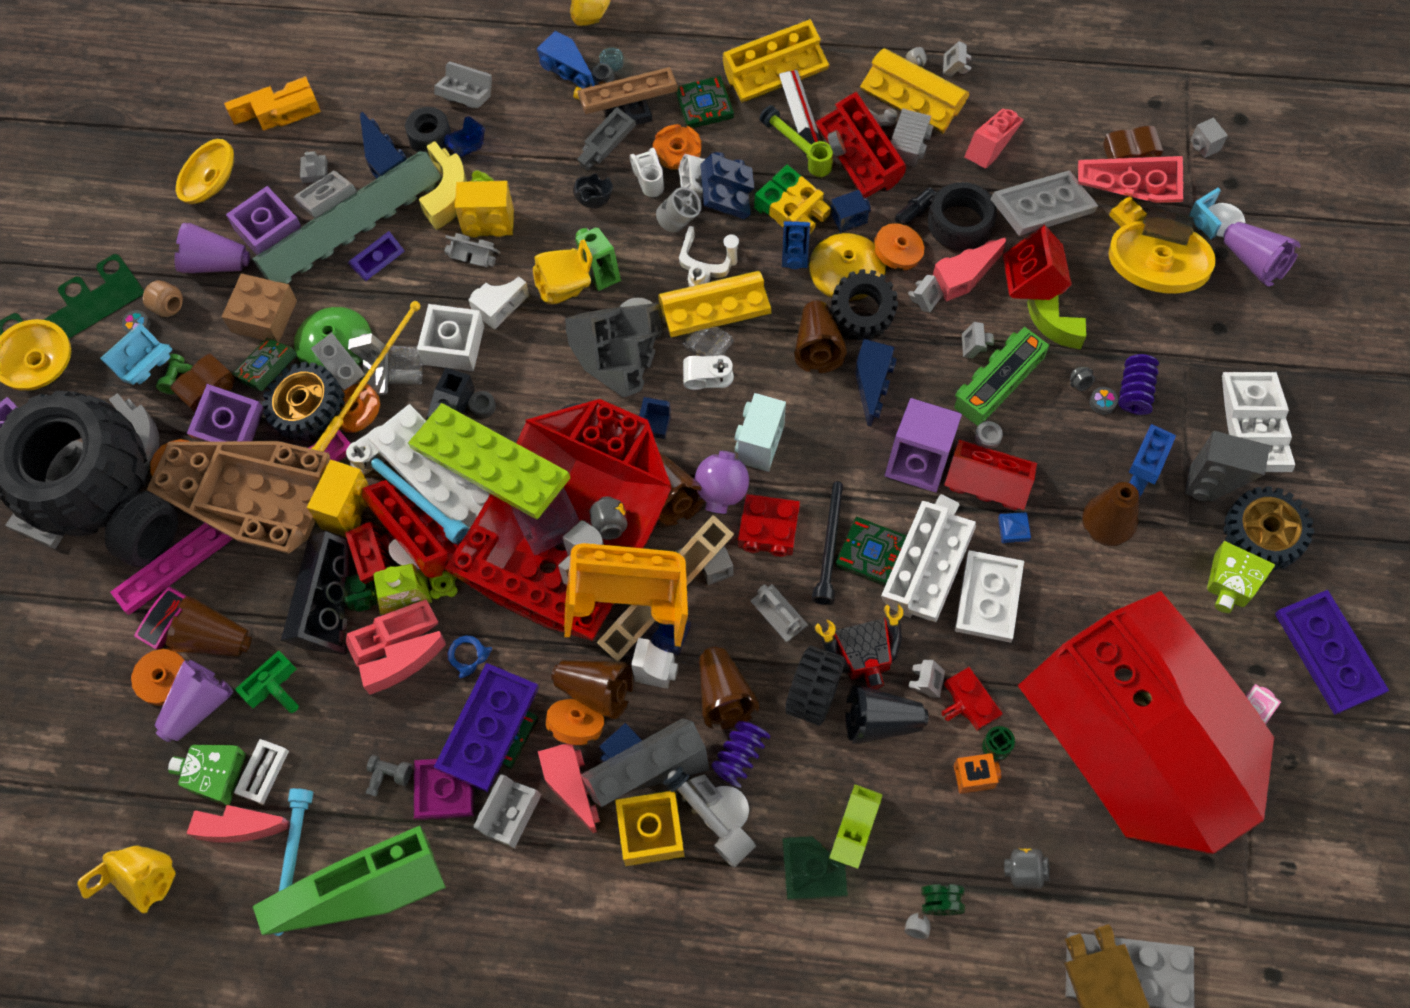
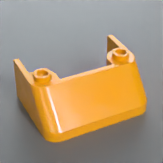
M588 543L575 545L571 550L564 637H570L573 616L585 617L590 615L594 610L595 601L651 606V615L657 622L674 625L675 646L681 647L688 617L686 561L684 557L677 552Z

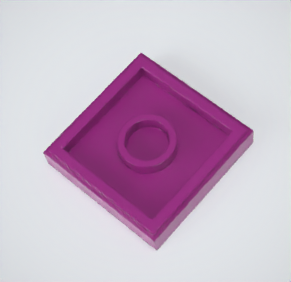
M437 759L414 760L415 820L474 816V786L435 770L434 765Z

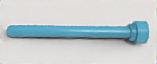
M374 458L371 461L373 469L444 528L446 538L455 545L462 542L469 531V527L461 520H451L380 459Z
M290 789L288 802H290V808H292V815L279 891L293 883L304 811L308 810V805L312 804L314 792L310 790ZM284 932L276 933V934H274V935L280 936V935H282Z

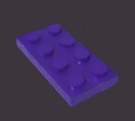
M1328 590L1282 608L1275 613L1334 715L1389 691Z
M486 663L434 765L435 770L489 792L539 689L538 684Z

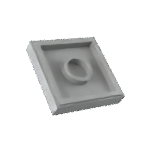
M332 171L296 194L294 199L310 215L317 218L357 191L352 183L336 171Z

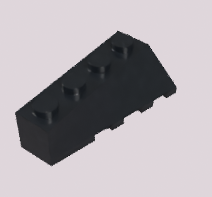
M327 531L308 538L281 641L305 650L346 655L347 646L344 644V631H347V619H344L345 597L348 596V591H345V577H348L349 570L348 540Z

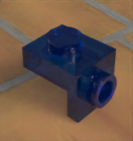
M467 116L464 118L463 128L446 135L444 144L461 157L482 148L485 127L472 117Z
M686 621L681 647L675 646L674 625L660 623L657 632L653 633L651 637L652 644L665 652L679 656L691 628V622Z

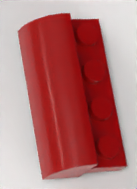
M856 91L836 103V110L816 121V125L828 144V134L836 130L839 132L846 148V154L837 158L857 189L860 190L863 198H867L884 187L887 191L894 187L905 174L906 165Z
M387 480L364 487L362 489L363 501L424 575L429 578L442 576L444 568L460 543L455 545L446 538L444 528L394 485H390Z

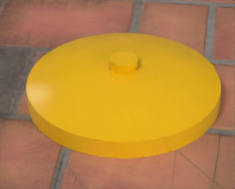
M1140 220L1126 224L1115 232L1109 247L1110 262L1122 277L1139 287L1160 293H1185L1198 289L1210 279L1215 266L1214 252L1204 238L1182 225L1168 221Z

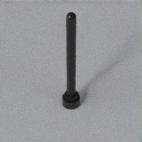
M835 481L832 485L820 582L816 584L812 592V601L820 605L833 604L835 597L831 577L843 484L840 481Z

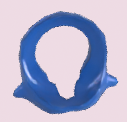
M462 636L454 640L450 645L448 660L460 672L459 677L464 678L474 673L478 664L484 663L488 659L493 648H486L474 636ZM463 643H471L477 649L478 659L471 665L459 663L455 659V650Z

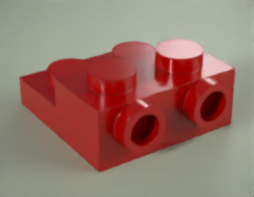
M746 494L738 548H742L749 553L763 551L770 552L777 557L793 556L800 501Z

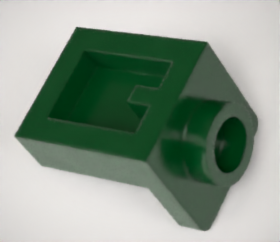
M358 574L345 577V591H348L345 602L352 612L367 611L372 606L378 604L374 580L364 584L360 581Z

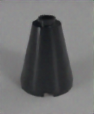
M853 685L849 690L846 703L852 704L850 712H845L847 737L849 741H853V744L921 732L924 726L928 724L929 713L927 709H924L921 702L861 685Z

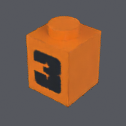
M992 753L957 758L953 765L959 794L994 789L998 784V779H1001L1000 765L998 761L994 762Z

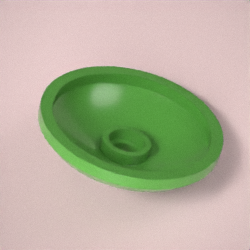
M330 307L319 310L306 318L298 328L294 339V349L300 363L307 362L310 365L313 362L323 367L325 366L311 348L328 336L326 335L327 332L332 331L358 366L363 363V360L349 350V339L360 337L362 334H372L367 321L359 313L344 307Z

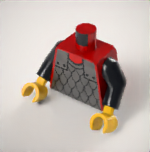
M888 604L885 606L884 612L890 619L888 622L883 618L836 630L834 623L827 619L829 628L826 632H822L819 624L815 626L816 632L824 637L822 643L825 651L844 657L842 673H848L849 677L853 680L864 677L868 688L875 690L882 688L884 682L881 673L890 670L891 663L897 659L902 642L901 622L898 620L903 616V608L899 604L898 612L895 615L889 614L890 607Z

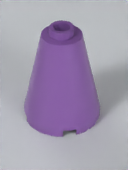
M1243 222L1230 224L1223 235L1225 237L1224 243L1266 286L1274 285L1271 281L1276 277L1282 279L1298 256L1294 252L1295 248H1300V243L1293 238Z
M183 223L181 225L176 244H179V253L175 252V269L177 272L242 271L244 266L248 267L250 252L246 251V246L192 223Z
M184 660L155 722V727L158 729L156 734L167 742L172 740L179 741L224 703L234 692L233 689L223 679L219 683L214 677L215 673L192 660Z

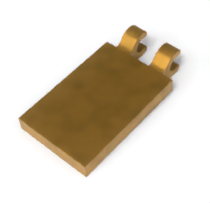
M1110 924L1094 929L1095 937L1101 948L1100 952L1087 955L1081 933L1065 939L1072 960L1064 963L1080 1008H1150L1126 945L1116 946Z

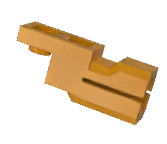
M306 76L287 83L283 90L275 93L268 86L224 103L234 125L257 117L263 131L278 125L285 126L321 112Z

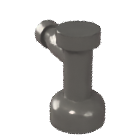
M372 755L367 763V772L373 774L366 793L377 797L378 788L385 774L393 776L396 784L406 786L413 772V764L401 762L399 765H394L380 760L379 756Z

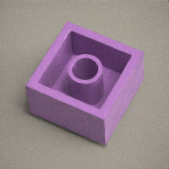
M268 186L226 214L235 232L256 255L301 227L297 217Z
M207 384L187 434L198 442L252 441L265 409L256 400Z

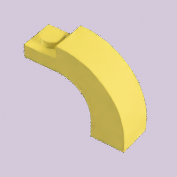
M433 142L427 146L431 161L443 175L439 186L420 198L419 202L423 214L433 227L438 230L457 216L455 210L456 182H467L457 153L450 156L445 148L441 149L436 142Z

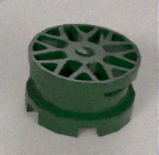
M936 884L921 888V896L925 898V904L922 905L923 914L951 916L965 913V904L962 903L961 899L964 896V887L952 884L948 886Z

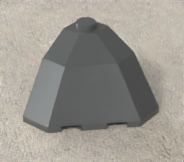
M661 303L608 308L565 318L568 344L586 372L622 397H628L642 390L645 382L642 379L645 368H650L655 354V349L653 348L655 339L661 337L664 329Z

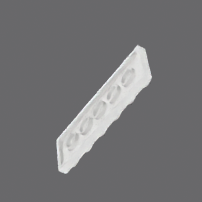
M409 404L368 436V440L415 490L451 520H461L470 529L490 493L410 448L408 442L426 420Z

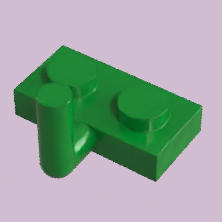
M279 650L235 689L252 709L264 701L270 693L289 713L296 712L299 707L280 686L297 669Z

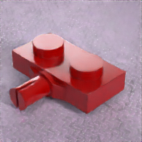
M970 667L945 681L944 685L952 695L954 702L953 705L941 711L942 716H946L944 719L947 722L962 714L969 719L976 731H979L1002 716L1003 713Z

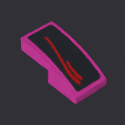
M167 587L144 617L134 637L154 649H162L167 640L173 617H178L180 612L183 611L178 606L186 595L172 587Z

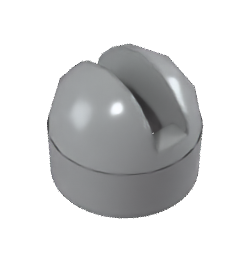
M922 47L913 48L906 54V59L918 66L921 65L923 67L927 61L926 53Z
M918 913L912 914L906 922L904 932L913 938L928 939L930 921L925 915L923 919L918 918Z

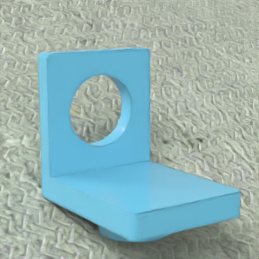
M1219 188L1197 200L1189 214L1196 227L1201 229L1210 239L1216 236L1222 224L1208 209L1214 205L1221 191Z

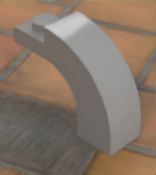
M117 393L109 400L132 423L136 433L140 436L148 461L144 465L148 472L152 457L159 449L157 426L142 405L136 407L130 399L124 401Z

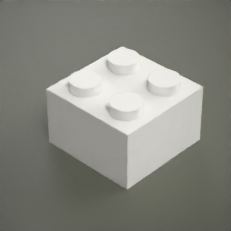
M428 304L417 347L422 364L474 371L484 330L480 310Z

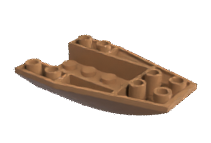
M279 441L168 442L147 491L239 542L289 554L308 540L316 522L307 509V505L330 461V455L326 452Z

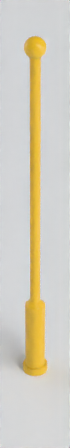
M413 301L410 304L411 309L340 414L334 416L315 446L311 449L325 451L343 424L344 416L414 312L420 309L419 302Z

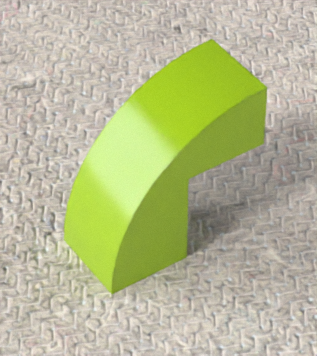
M1058 295L1051 300L1028 299L1029 314L1035 326L1042 334L1062 346L1073 349L1082 348L1086 338V318L1059 317Z
M854 785L830 859L857 869L859 868L883 794Z

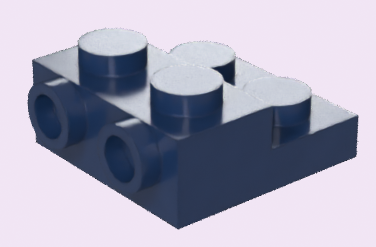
M721 152L711 153L700 164L704 206L746 219L751 215L749 193L754 189L752 168L746 166L743 160L732 161L725 158V155Z

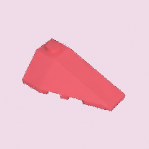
M1183 156L1078 160V184L1155 203L1183 202Z

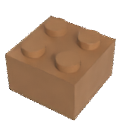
M241 274L223 312L222 319L231 333L261 340L269 338L280 342L297 299L289 284Z

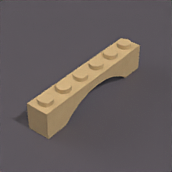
M714 515L679 552L686 561L687 585L734 535ZM631 605L598 640L597 643L617 662L655 622L651 615V606Z

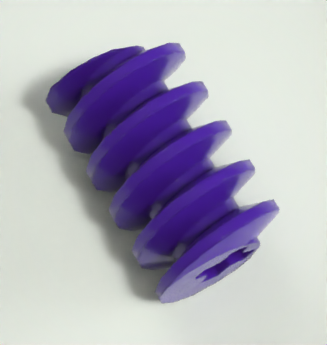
M1138 354L1126 359L1123 371L1124 378L1121 382L1122 387L1118 400L1119 406L1124 411L1134 415H1148L1152 412L1151 404L1154 402L1152 395L1156 391L1154 386L1157 383L1156 376L1159 372L1156 367L1160 365L1156 358L1150 355Z
M738 721L735 724L737 731H732L729 734L731 741H726L723 744L725 751H720L717 754L720 761L712 762L711 767L727 783L736 787H742L736 780L737 777L747 779L748 776L742 770L743 767L753 768V765L748 760L749 757L758 759L759 755L754 751L755 747L764 749L765 745L760 741V738L770 739L771 735L750 722Z

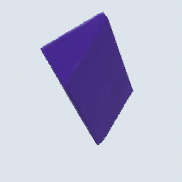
M388 231L351 259L348 264L366 282L405 252V250Z

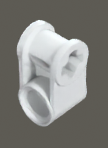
M650 148L649 152L639 155L630 154L632 169L638 178L643 193L649 197L661 195L664 191L663 172L655 149Z
M685 154L679 165L681 187L693 190L701 201L703 189L700 164L705 159Z
M723 355L686 357L683 360L684 387L691 390L728 387L734 379L732 361Z
M381 426L372 429L367 435L351 443L346 450L350 466L361 469L363 475L373 470L371 461L374 458L380 459L383 463L387 461L368 440V436Z

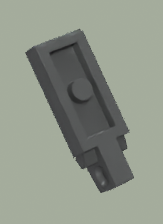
M615 108L584 141L583 153L577 159L580 166L588 171L596 162H602L636 126L635 120L619 108Z

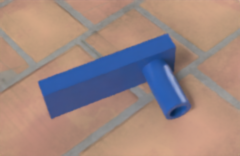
M1152 424L1129 470V473L1133 474L1129 483L1138 490L1139 499L1148 482L1155 485L1176 435Z

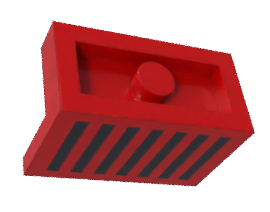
M365 523L345 533L361 582L364 584L374 580L373 574L375 572L386 570L388 567H395L389 551L381 541V536L384 535V532L373 523Z

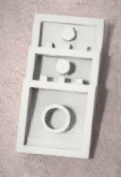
M1223 372V393L1229 435L1270 445L1265 472H1293L1295 462L1289 446L1292 436L1286 420L1289 409L1277 372Z

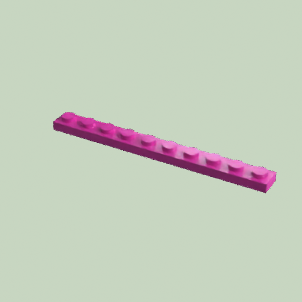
M338 430L324 452L329 453L331 460L339 462L347 456L346 450L351 443ZM204 523L110 593L124 612L130 615L233 540V538Z

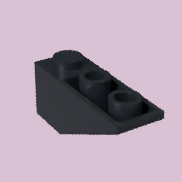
M447 367L445 368L434 390L426 421L441 403L464 414L468 401L475 391L470 375Z

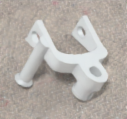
M689 226L679 255L680 265L689 270V287L708 283L711 277L722 278L727 276L730 266L737 264L739 244L737 236L727 235L724 238L727 256L723 264H706L696 261L687 255L695 238L694 227Z

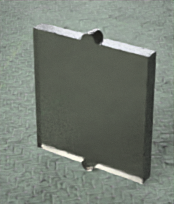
M1150 207L1148 216L1143 221L1145 226L1142 235L1187 246L1189 236L1194 231L1192 228L1194 217Z

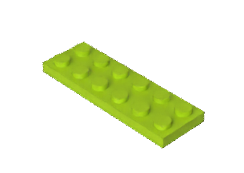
M443 403L439 405L408 442L412 450L538 520L571 478L568 471Z

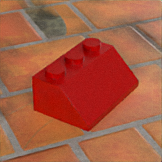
M1045 224L1003 254L1009 295L1013 299L1051 300L1055 296L1063 294L1072 285L1063 244Z
M959 440L944 486L949 487L951 491L963 494L967 492L976 495V498L985 502L993 500L1002 503L1004 507L1011 510H1017L1018 508L1024 510L1035 479L1037 463Z

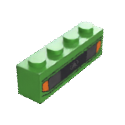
M1026 327L1018 334L1012 333L1005 342L1006 346L1001 351L997 349L988 361L989 364L985 368L981 366L974 373L973 381L968 386L963 384L955 395L957 400L954 408L975 425L979 426L985 422L1045 358L1049 344Z

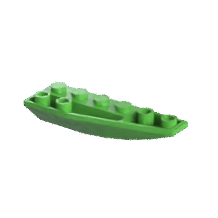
M418 826L353 854L290 885L254 905L253 909L261 934L265 936L387 914L446 887L426 834Z

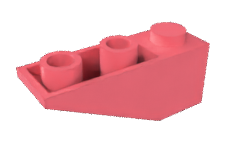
M1001 109L975 131L965 158L986 169L996 160L1024 119L1012 110Z
M1005 237L997 241L990 240L976 249H967L955 257L943 258L935 264L933 276L936 277L946 302L969 293L1003 254L1006 243Z
M566 743L539 751L538 755L547 785L592 833H596L595 823L600 822L596 805L590 806L587 796L590 793L581 777L580 767L585 766L581 749L575 750L573 745Z

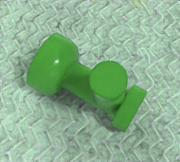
M170 354L166 375L158 379L156 388L166 394H175L170 387L176 381L177 374H184L190 371L193 366L185 364V359L182 356Z

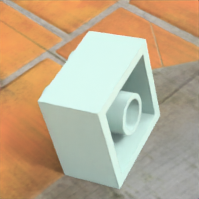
M754 393L752 402L747 401L743 412V417L745 418L743 426L738 425L735 434V441H737L735 452L738 453V459L744 465L769 472L785 425V401Z

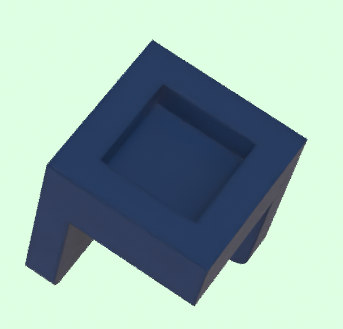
M644 397L639 416L648 420L655 438L666 439L671 419L670 402Z

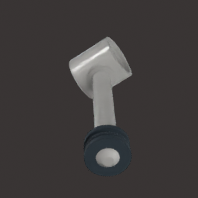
M682 767L671 771L663 781L664 785H668L667 788L671 792L678 790L716 833L719 839L714 848L729 865L735 868L756 847L755 843L739 826L734 825L729 830L686 782L689 775L687 773L684 774L685 771H683Z

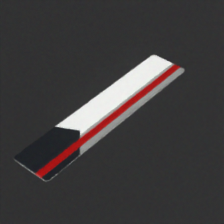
M792 70L780 73L779 76L798 134L811 145L821 141L798 71Z

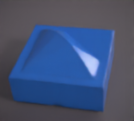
M1027 512L999 514L998 521L1002 543L1030 541L1031 535Z

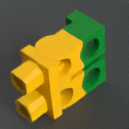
M789 165L783 167L772 178V181L766 183L755 194L754 209L761 214L763 212L767 213L783 228L784 221L810 222V234L815 229L816 224L810 218L815 216L822 222L830 215L831 210L823 201L824 193L819 189L817 190Z

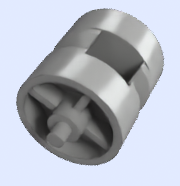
M677 188L657 208L656 217L661 227L669 232L681 231L700 213V198L689 188Z

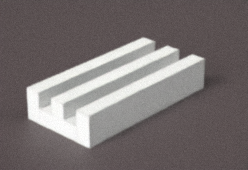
M260 739L234 793L237 796L264 805L289 751L286 748ZM267 748L269 749V751L265 757V760L257 772V776L250 788V791L247 792L246 789ZM276 752H277V755H276V757H275V759H274V761H273V764H272V766H271V768H270V770H269V772H268V774H267V776H266V778H265V780H264V782H263V784H262V786H261V788H260V791H259L258 795H256L257 792H258V789H259V787H260V785H261V783H262V781H263V779H264V777H265V775H266V773H267V771H268V769H269V767H270V765H271V762H272V760H273V758H274V756H275V754H276Z

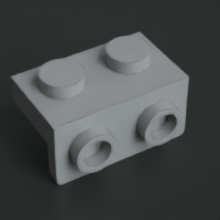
M448 62L446 64V76L434 86V95L441 96L448 101L463 103L470 108H479L491 97L492 76L482 71Z
M501 774L493 786L482 811L479 813L474 828L492 840L515 848L542 794L535 789L518 784Z

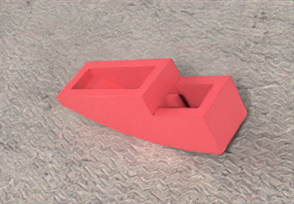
M425 599L374 618V624L347 633L346 646L358 667L386 655L384 648L386 646L423 635L438 625V620Z
M437 631L384 647L386 658L359 665L363 687L369 695L385 690L407 679L431 661L446 645L441 632Z
M226 805L223 817L194 811L187 834L196 840L209 842H243L272 836L288 830L290 822L280 816Z

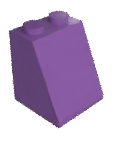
M910 398L894 440L885 477L936 493L962 414Z

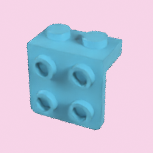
M139 323L100 359L123 382L132 385L136 382L141 384L151 375L149 371L155 365L161 366L170 358L169 353L172 351V348L167 344L160 343Z

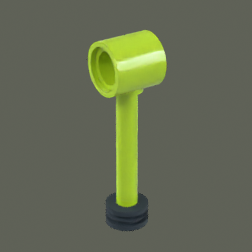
M772 105L766 107L760 115V122L768 128L774 126L807 154L808 170L812 175L817 177L828 175L832 171L833 151L830 144L819 141L811 145L779 118L780 112Z

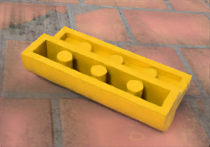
M811 19L723 53V64L730 86H734L741 103L783 87L779 76L780 73L797 70L802 80L828 69L829 63L819 45L821 39Z
M882 49L872 60V68L860 86L862 91L900 111L903 108L930 115V124L934 125L933 129L943 134L953 117L959 114L970 96L968 91L887 49Z
M760 271L658 295L670 337L771 314V306Z

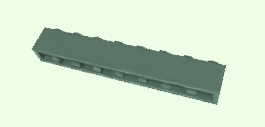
M419 151L252 259L267 280L287 284L292 280L291 276L298 271L303 273L313 267V261L318 258L325 259L334 253L333 249L340 244L342 246L349 244L355 239L354 235L361 230L363 232L369 231L376 226L375 221L381 217L386 219L397 212L395 208L401 204L406 206L417 199L416 195L423 190L428 192L437 186L436 182L442 179L427 152Z

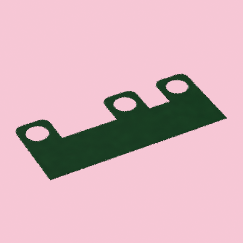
M113 254L96 265L97 271L106 283L90 291L82 278L78 276L61 284L58 287V292L67 306L43 320L58 325L70 339L142 296L144 293L143 288L118 254ZM111 260L117 261L119 263L117 272L113 274L104 272L103 267L105 263ZM71 283H78L81 286V292L74 297L67 296L65 293L66 287ZM12 313L0 320V336L4 333L2 327L6 321L13 319L18 323L23 322L18 313Z

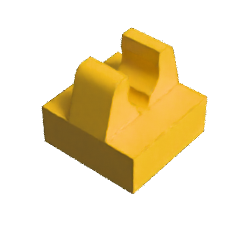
M1130 196L1121 201L1109 214L1120 227L1131 222L1144 220L1147 215L1142 207L1132 200Z

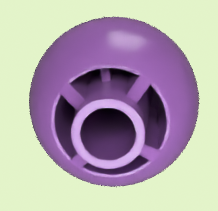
M719 451V455L713 454L704 459L696 470L695 480L702 487L701 491L697 490V493L706 501L705 509L708 511L722 514L727 513L728 505L737 504L748 490L749 474L747 468L741 460L735 458V453Z

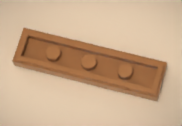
M668 67L578 90V97L585 114L676 92L678 91V85L671 68Z

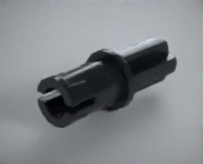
M928 187L916 198H911L908 201V205L894 217L895 222L906 225L916 216L923 215L924 210L931 205L936 192Z

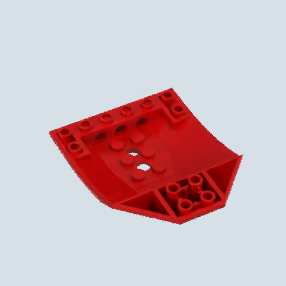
M602 399L525 420L526 423L516 444L568 471L571 478L538 520L490 494L474 523L445 567L446 571L496 604L539 625L563 633L567 585L563 583L558 565L569 555L566 550L559 551L555 549L554 543L558 539L563 538L581 520L591 525L589 513L591 506L600 498L608 496L618 499L624 504L628 526L622 535L616 539L606 540L602 538L603 545L644 549L671 490V484L648 420ZM546 563L556 565V569L552 573L541 571L542 566ZM595 601L594 610L590 615L585 617L573 616L570 635L593 641L614 603Z
M1162 591L1112 611L1065 642L1018 685L1023 695L1056 737L1125 835V838L1215 854L1264 821L1274 737L1237 683ZM1125 668L1130 670L1133 675L1128 681H1120L1115 677L1116 672L1119 669ZM1144 691L1152 699L1150 704L1142 707L1134 703V695Z

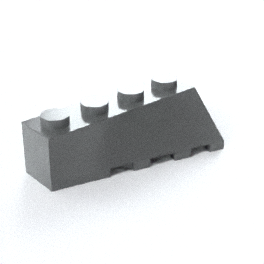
M682 718L581 774V777L593 801L602 807L623 794L662 784L668 774L678 767H682L683 771H685L684 774L687 773L690 776L708 771L709 764L705 745L693 721Z

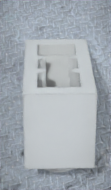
M517 277L514 281L500 286H491L485 283L481 288L476 289L468 300L471 309L480 310L482 320L495 330L529 296L526 282Z
M638 638L631 664L635 682L668 689L670 680L675 681L678 671V664L674 663V654L655 647L650 640Z

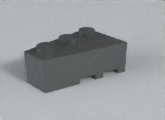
M1213 430L1190 466L1185 495L1192 496L1199 501H1214L1264 476L1270 445Z

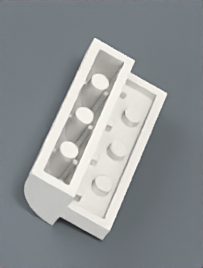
M922 501L881 595L884 603L888 604L896 612H898L899 604L903 608V615L909 618L915 615L937 622L976 528V522L949 514L948 508Z

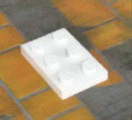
M968 551L955 632L1012 642L1024 561Z

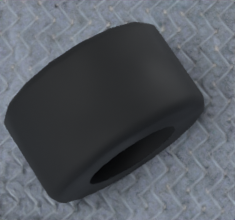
M423 107L413 111L406 119V134L410 146L416 152H427L429 155L427 149L429 144L436 142L441 149H446L451 143V129L447 116L442 110L435 107ZM427 129H435L431 133H422Z

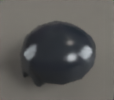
M594 173L590 176H582L576 179L573 194L581 205L590 209H598L609 201L613 184L609 177L602 180L598 177L597 173Z

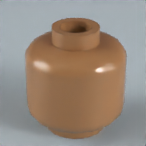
M154 281L144 290L143 304L148 310L161 317H171L182 307L183 297L181 291L165 281Z

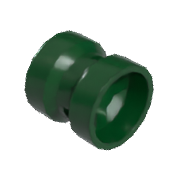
M1004 726L991 728L982 742L983 754L992 753L994 762L1005 760L1015 745V737L1012 731Z

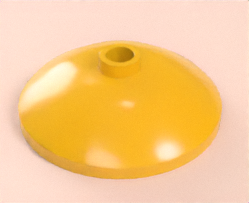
M223 139L211 140L199 147L189 157L182 167L176 182V194L181 201L186 204L201 203L216 195L225 186L234 164L233 148L227 141Z
M841 233L824 239L815 247L810 257L809 272L815 286L822 293L832 298L836 285H839L840 280L844 276L847 278L850 272L854 271L855 274H858L860 269H865V273L870 274V271L874 270L876 271L875 275L880 277L881 274L885 275L886 265L876 255V246L871 240L857 234ZM855 295L849 301L863 299L868 295Z
M41 319L23 321L7 329L0 336V382L9 388L21 391L39 389L53 382L63 373L71 357V344L66 333L55 323Z

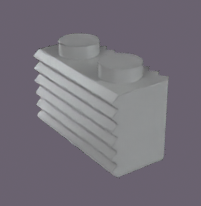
M902 108L891 144L905 164L915 167L918 158H924L927 144H924L925 139L930 140L934 125L930 124V115Z

